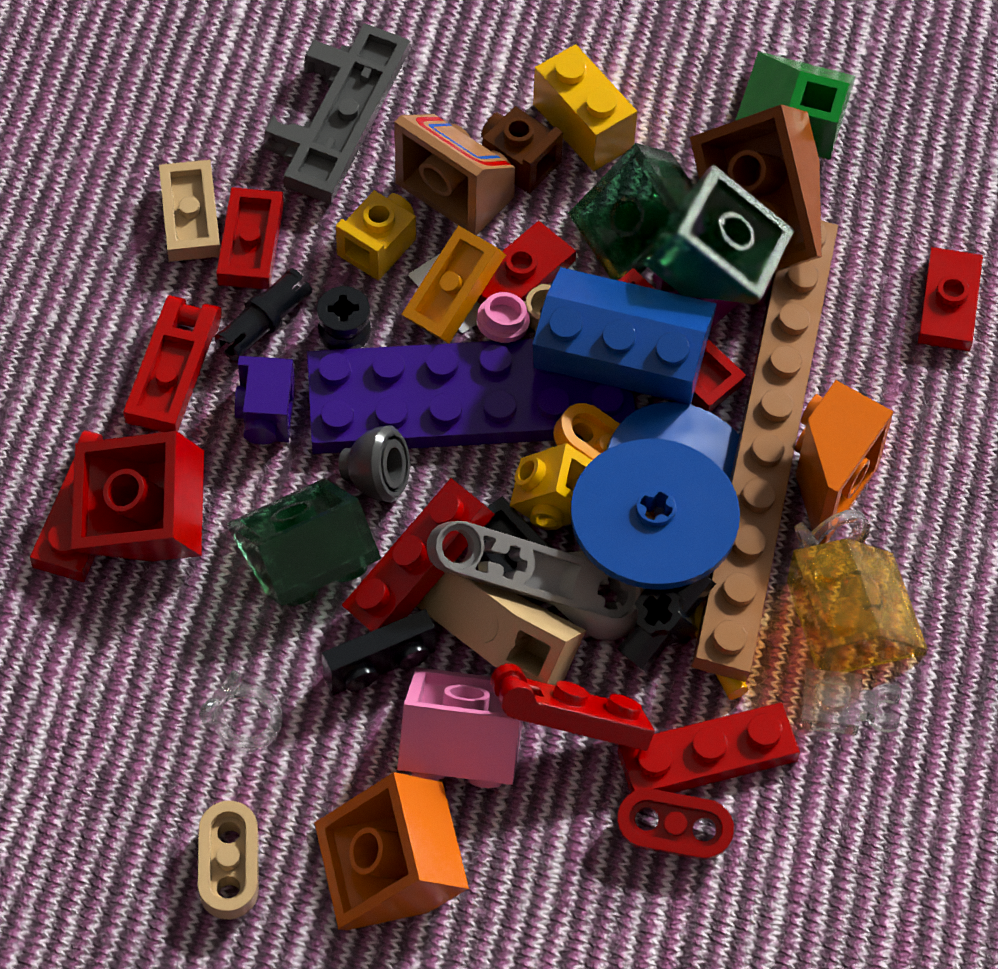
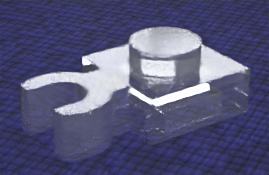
M806 668L803 679L800 729L857 735L859 721H866L872 728L880 732L889 733L897 731L900 715L885 713L878 705L882 703L898 704L902 688L893 684H881L872 690H863L861 674Z

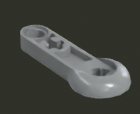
M451 521L440 524L431 531L427 539L426 550L429 560L439 570L552 604L573 624L586 630L585 634L594 639L614 641L627 636L637 624L638 611L634 603L645 588L631 586L608 576L598 569L582 550L566 553L465 521ZM450 531L460 532L468 543L467 555L459 563L449 561L442 550L443 540ZM510 549V559L517 562V568L515 571L506 572L503 576V566L490 561L480 562L483 552L505 554ZM609 579L611 580L610 589L617 592V599L615 602H606L607 608H605V598L602 595H598L599 585H608Z

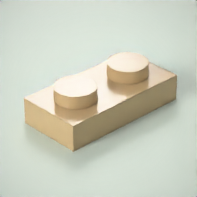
M211 160L159 165L169 262L219 257L220 241Z

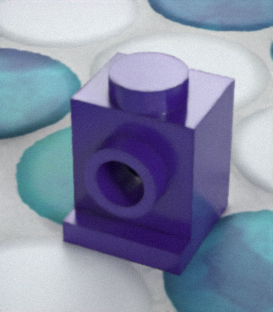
M239 356L238 372L240 386L236 388L234 414L235 418L244 419V438L251 443L266 445L272 442L289 443L295 394L293 359Z

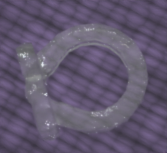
M845 510L834 514L820 523L811 532L803 522L798 523L794 526L800 543L797 554L802 564L810 573L816 572L819 565L837 562L854 553L869 536L871 526L864 514L858 510ZM844 524H855L851 534L842 542L832 547L815 548L832 530Z
M235 670L230 672L222 686L214 692L213 696L199 710V718L203 723L209 724L213 722L218 737L228 747L242 752H254L266 748L275 741L282 726V710L277 698L269 690L258 685L244 684L242 675ZM230 698L256 699L268 708L271 715L270 722L267 728L258 735L252 737L240 736L228 727L222 707Z

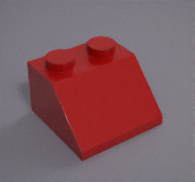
M177 431L75 443L71 550L77 553L149 562L202 556L204 450Z

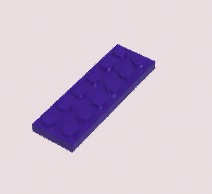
M519 339L511 343L483 341L307 351L312 454L341 453L345 448H352L355 441L365 432L381 426L395 427L405 439L408 449L553 441L554 426L568 407L578 403L590 404L603 411L618 423H621L635 411L633 391L534 368L532 346L534 339ZM575 433L579 439H583L579 434Z

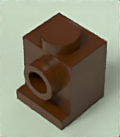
M516 106L505 116L499 112L494 113L483 126L481 131L482 146L490 151L500 152L509 160L511 165L515 167V185L528 194L562 162L563 131L557 127L550 130Z

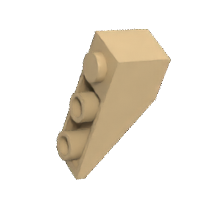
M446 572L417 605L421 610L426 609L432 619L493 666L499 667L506 663L515 664L521 668L527 679L556 685L557 681L565 679L586 633V630L515 593Z

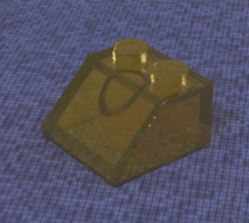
M848 538L793 550L787 584L819 678L927 654V645L893 553Z

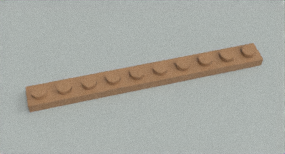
M822 220V257L774 272L772 276L730 477L739 502V529L731 552L724 562L710 574V579L716 585L705 597L691 664L692 668L746 682L752 669L837 236L838 225Z

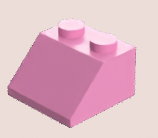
M416 667L403 707L397 770L409 771L412 776L435 781L441 780L445 776L468 779L470 784L481 788H496L502 784L513 785L523 721L513 719L505 714L500 705L499 698L495 695L491 686L490 676Z

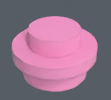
M499 292L488 297L480 305L476 323L481 333L487 338L496 342L511 343L525 336L530 324V315L521 298L512 293Z

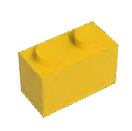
M576 44L535 67L533 105L553 127L563 131V139L593 172L634 148L637 110Z

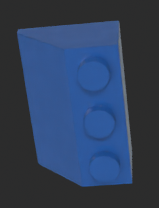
M560 267L546 294L533 340L534 368L691 405L717 303Z

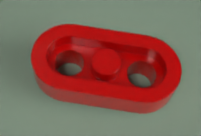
M644 788L630 793L622 801L618 810V827L621 835L629 844L640 849L699 860H710L720 856L727 850L734 834V823L729 811L720 803L710 799ZM650 810L656 814L658 823L655 828L646 831L637 826L635 818L640 811ZM705 820L712 823L715 828V835L711 840L700 841L694 836L693 826L697 822Z

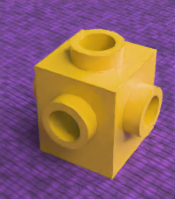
M567 443L520 458V463L514 476L515 484L510 506L530 518V522L541 529L557 530L562 526L571 524L570 513L573 491L579 476L592 460Z

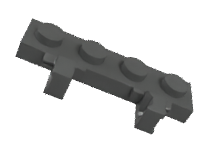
M364 23L352 47L342 45L340 49L313 40L305 55L304 69L307 74L315 72L323 76L325 82L328 83L329 90L313 121H306L304 127L295 123L290 125L277 121L276 116L273 115L264 133V148L284 157L283 161L289 164L284 174L285 188L332 204L409 54V39Z

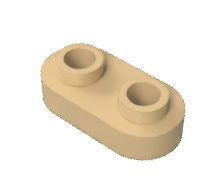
M223 801L212 805L202 815L199 823L198 890L200 900L207 912L220 919H236L248 913L255 905L259 892V832L257 820L254 813L246 805L236 801ZM227 831H235L240 835L233 843H224L219 839ZM227 885L236 886L240 890L233 898H223L218 894Z

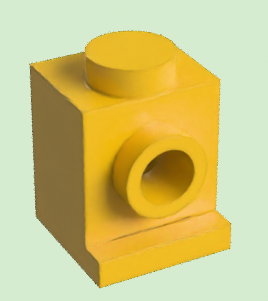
M374 190L346 221L341 219L336 224L337 255L378 281L416 240V215H414V210L404 197L396 193H391L386 198Z

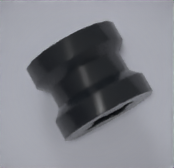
M348 286L331 288L321 296L317 305L320 341L330 350L362 348L369 340L371 332L368 298L361 291Z

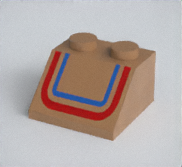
M435 114L401 115L394 121L395 183L455 224L477 236L514 198L515 167L500 152L490 151L473 140L462 127L456 124L450 125Z

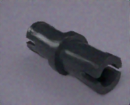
M293 268L287 269L284 275L265 292L251 297L244 304L245 309L214 336V340L219 348L226 343L228 345L231 344L223 352L228 358L238 361L239 356H243L266 333L270 334L277 331L282 326V318L304 298L311 295L312 288L307 281L300 287L296 285L303 278L301 273Z

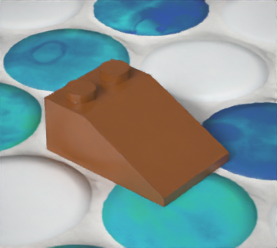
M780 104L689 137L715 249L720 255L733 264L738 271L743 267L770 268L772 273L822 257L820 163L807 111Z

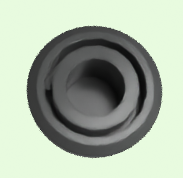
M393 426L376 427L365 432L355 441L352 448H345L340 453L339 472L341 477L345 481H352L355 487L369 498L382 502H394L406 488L409 479L410 456L405 439Z

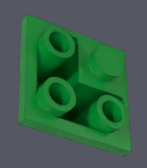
M758 51L736 120L780 104L807 111L818 157L831 160L856 76Z

